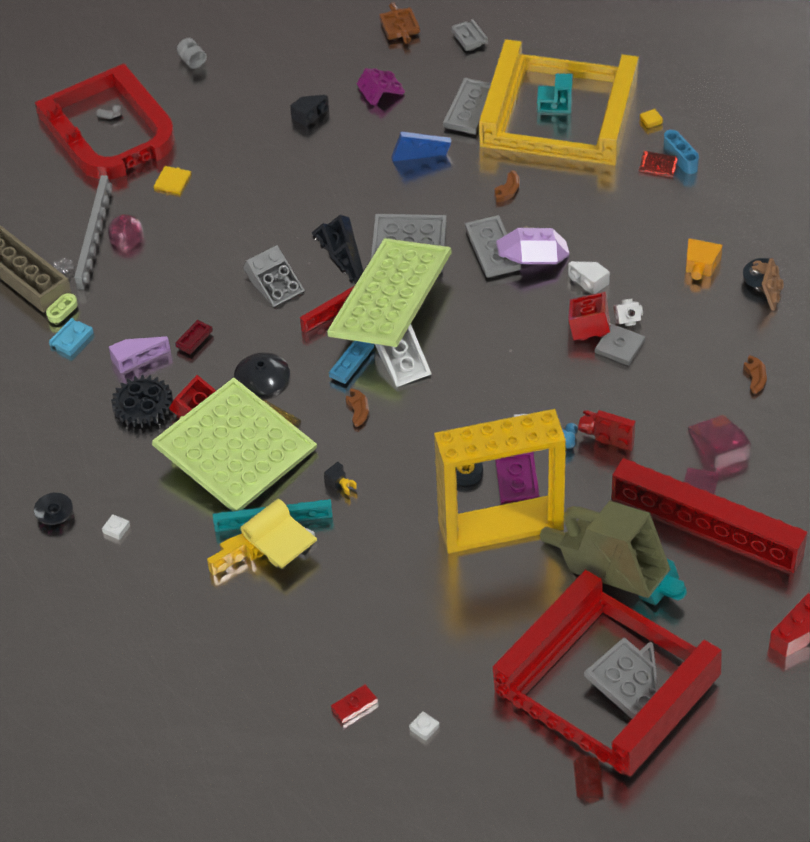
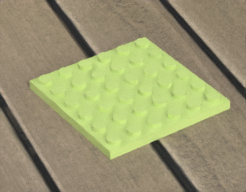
M232 378L152 440V445L231 511H239L245 508L317 448V444L235 378Z

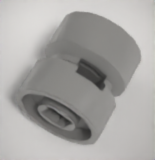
M186 38L177 46V54L190 68L197 69L205 63L206 53L193 39Z

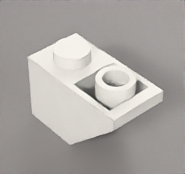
M571 261L568 263V276L570 279L576 281L584 290L589 291L591 294H596L609 285L610 272L598 262Z

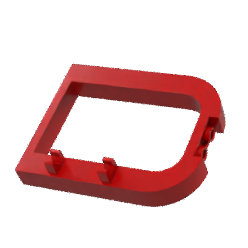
M124 63L35 102L37 115L77 166L85 174L93 178L100 179L101 175L108 176V179L126 176L127 169L151 158L159 161L174 146L175 136L171 118ZM115 86L154 132L155 136L151 140L121 154L104 157L94 152L82 137L78 127H74L62 109Z

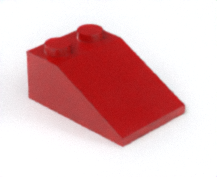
M606 292L570 299L568 321L573 340L583 341L592 336L602 337L610 333Z
M196 375L175 397L169 409L178 417L185 416L216 392V390L200 376Z

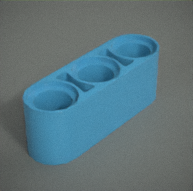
M667 130L664 133V151L685 173H696L698 170L699 154L679 132Z

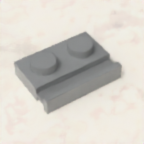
M473 19L469 23L463 22L452 26V33L466 51L479 47L482 43L488 44V38Z

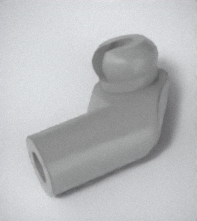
M115 104L110 111L98 109L97 117L105 119L115 118L121 115L122 107Z

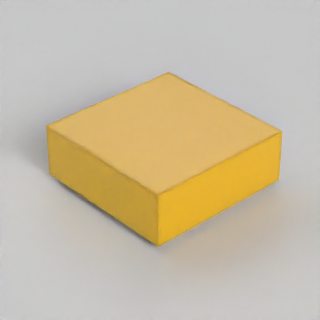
M656 109L640 114V120L647 129L663 124V118Z

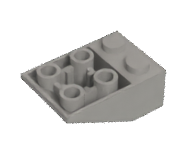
M277 245L245 262L243 269L250 281L273 307L305 291Z

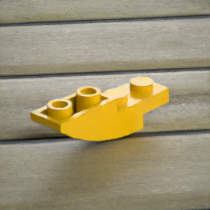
M239 534L220 543L221 551L209 557L207 562L209 571L214 576L219 572H223L234 563L240 562L246 556L252 561L257 557L263 556L264 553L249 542L243 534Z

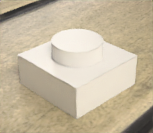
M112 514L103 526L102 531L104 534L120 540L130 527V523L128 520Z
M422 711L409 725V728L413 733L427 741L439 728V722Z

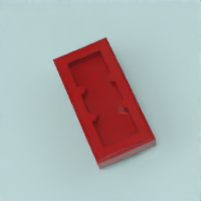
M365 684L332 704L331 710L344 724L378 701L377 697Z

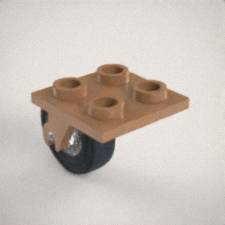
M773 258L754 259L747 263L743 269L744 280L750 286H762L771 311H775L776 305L780 301V292L784 287L783 279L779 276V268L775 265Z

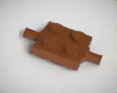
M390 3L389 8L391 11L379 14L388 40L402 37L404 43H409L411 41L409 35L420 33V27L411 7L397 9L395 3L393 5Z

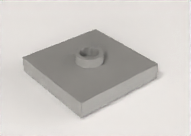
M611 324L610 333L602 337L595 348V353L629 366L645 342V336Z

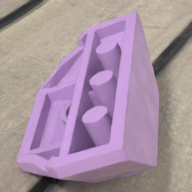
M517 228L496 241L500 257H506L520 264H558L569 257L566 241L553 228Z

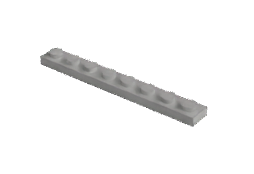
M101 175L74 277L77 290H84L86 283L89 282V270H92L93 266L92 257L96 255L95 246L99 243V231H102L103 226L102 219L106 216L105 207L109 204L108 195L112 193V183H109L108 176Z

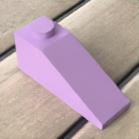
M167 336L125 339L109 346L111 360L120 373L171 351Z

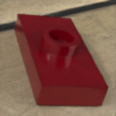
M197 320L175 342L176 347L191 355L213 331L212 326Z

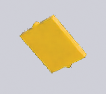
M164 166L153 187L166 193L181 194L192 173L179 167Z

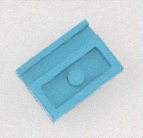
M71 318L49 340V344L51 347L54 346L57 350L72 356L94 333L93 328Z

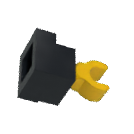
M339 461L324 472V483L335 491L342 487L344 493L350 495L348 487L357 489L355 481L346 479L343 465Z

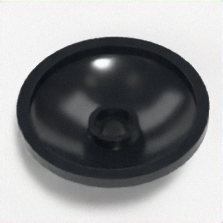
M256 353L240 361L235 368L234 378L259 398L269 397L279 393L287 386L290 380V368L287 362L276 354Z

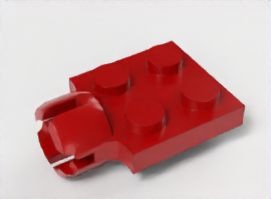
M589 410L583 411L585 415L580 417L578 423V430L580 432L594 435L595 440L601 443L632 451L636 421L598 410L597 413Z

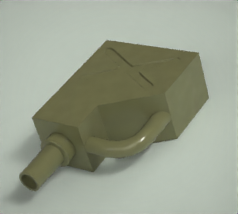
M609 501L600 513L579 506L569 507L564 513L567 532L546 526L540 533V540L561 549L570 572L581 575L586 569L601 578L602 583L646 598L650 597L670 571L650 513Z

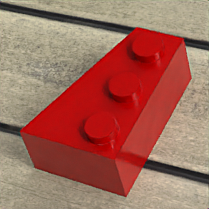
M809 593L771 631L769 646L785 657L803 649L810 643Z

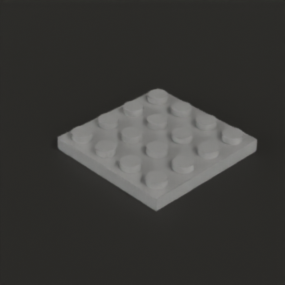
M375 214L371 259L384 238L445 246L446 215Z

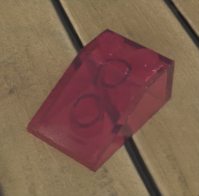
M724 415L688 427L689 432L714 471L749 459L750 441L742 429Z

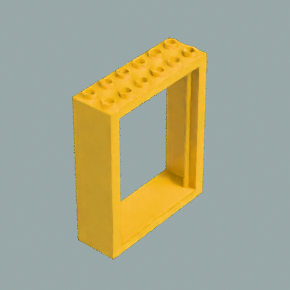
M555 409L434 433L438 523L448 554L540 535L542 529L546 526L560 531L564 530L566 439ZM549 449L548 496L458 514L456 467Z

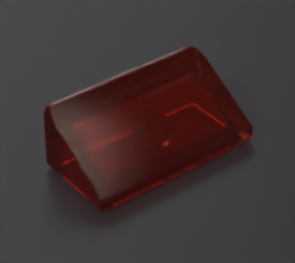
M644 151L639 172L673 178L677 168L678 157Z
M581 754L574 760L577 798H603L600 760Z

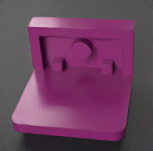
M365 68L357 82V86L371 105L378 103L383 92L401 95L405 93L402 84L398 82L394 73L388 70L381 71L375 68Z

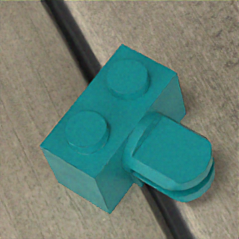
M667 559L670 571L650 597L646 598L638 595L639 599L656 606L664 595L677 601L686 596L687 589L685 583L679 580L674 561Z

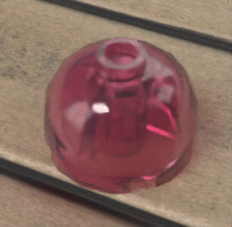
M119 215L110 222L108 227L109 241L111 244L116 245L118 249L134 248L136 243L143 241L144 232L141 222L132 215Z

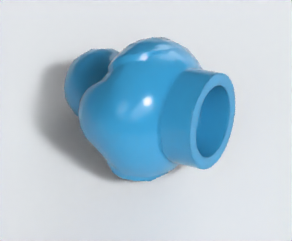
M568 423L562 430L566 439V449H571L575 446V435L578 432V427L575 423Z

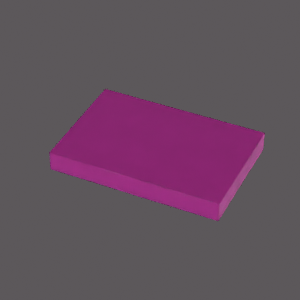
M533 452L495 459L501 505L540 497Z

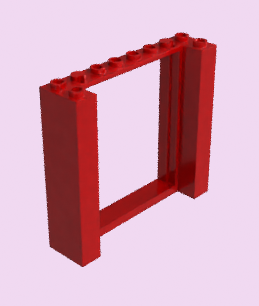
M585 569L492 667L494 688L497 695L501 698L505 697L515 707L522 708L534 719H539L550 729L560 732L567 740H572L579 744L584 751H590L600 761L607 762L619 773H624L631 777L721 675L722 649L705 639L697 647L693 646L602 592V579ZM602 613L612 617L684 660L679 668L612 741V749L526 695Z

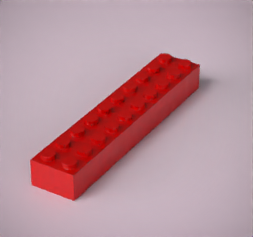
M624 458L612 475L611 499L648 512L654 517L792 573H795L804 557L808 532L799 527H794L781 520L769 517L762 512L754 511L744 505H739L724 497L714 495L707 490L699 489L689 483L679 481L669 475H664L652 468L644 467Z

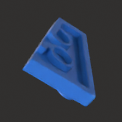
M400 132L391 156L392 161L447 155L451 145V138Z

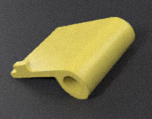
M276 499L240 528L245 538L264 553L273 565L279 566L281 569L317 541L314 535L290 516L288 507L280 499Z

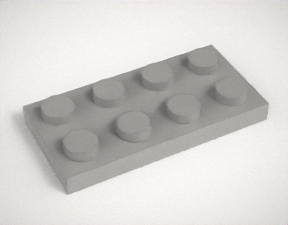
M464 78L443 121V127L476 134L491 83Z
M499 215L465 223V230L486 278L521 270L520 263L499 256L496 241L507 235Z

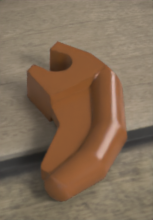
M512 170L508 173L507 183L494 188L496 202L507 201L515 195L520 186V177L516 171Z
M749 355L743 369L752 377L751 392L757 394L764 388L767 381L766 367L761 360Z
M351 388L350 396L353 397L346 396V403L354 409L353 425L359 427L366 421L369 414L368 399L359 390Z

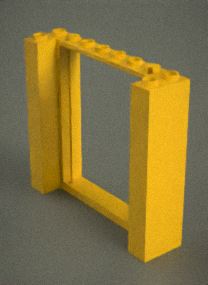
M505 39L479 120L480 147L616 166L637 85L639 57L622 54L619 67L531 56L522 54V41ZM525 71L553 75L555 73L573 74V77L613 82L597 145L507 133Z

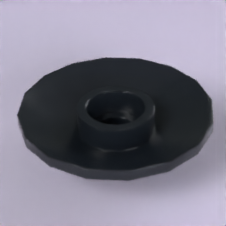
M55 492L39 498L34 507L35 517L39 522L47 525L62 523L69 518L73 511L72 500L65 494Z

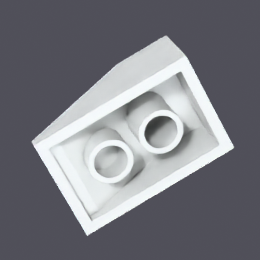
M411 324L397 347L375 344L380 358L396 388L432 374Z

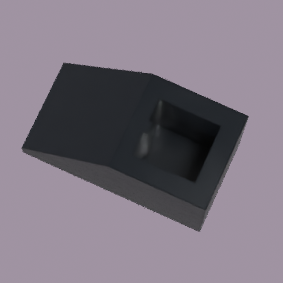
M327 95L301 96L290 105L291 118L306 127L329 109Z

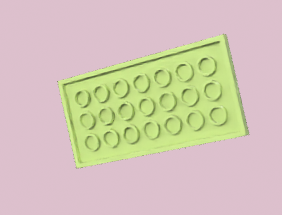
M384 238L327 330L328 337L397 347L452 253L451 247Z

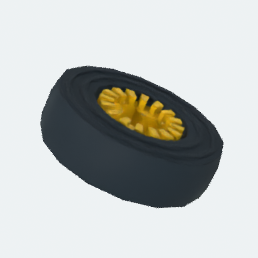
M482 462L456 467L458 485H473L482 478Z

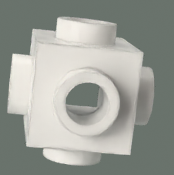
M633 299L621 300L622 304L613 305L616 324L625 323V326L636 325V321H640L641 316H643L642 306L639 305V302H633Z

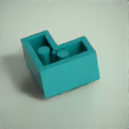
M555 73V86H538L537 112L571 113L573 74Z

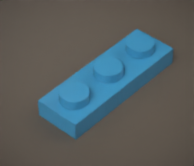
M353 341L329 371V377L346 384L375 347L374 344Z

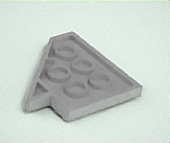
M624 637L584 672L583 676L632 719L659 689L653 643L650 641L644 648L638 650Z

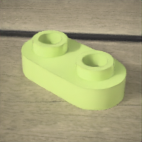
M71 293L61 295L46 310L48 320L52 323L63 321L77 307L76 296Z

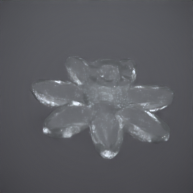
M64 257L61 259V262L54 261L56 265L54 268L60 273L69 274L68 269H74L75 266L71 265L72 259L66 261Z

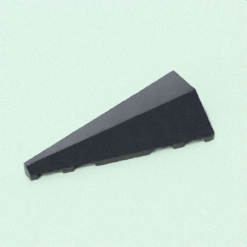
M338 215L329 224L322 223L312 232V235L318 238L320 244L329 251L328 254L349 275V279L356 284L364 272L350 218Z

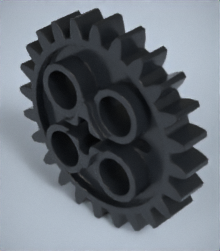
M144 375L140 379L134 376L133 381L127 379V384L120 383L121 388H115L116 393L112 394V409L115 412L116 418L119 417L120 422L126 421V425L132 422L133 427L140 424L142 428L144 423L151 426L152 421L158 423V418L164 420V414H169V407L173 402L172 390H170L169 385H165L164 380L159 382L158 377L152 380L151 375L147 379L144 378Z

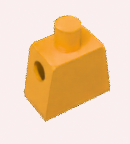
M688 239L686 271L691 273L693 279L700 280L702 275L712 276L721 260L723 245Z

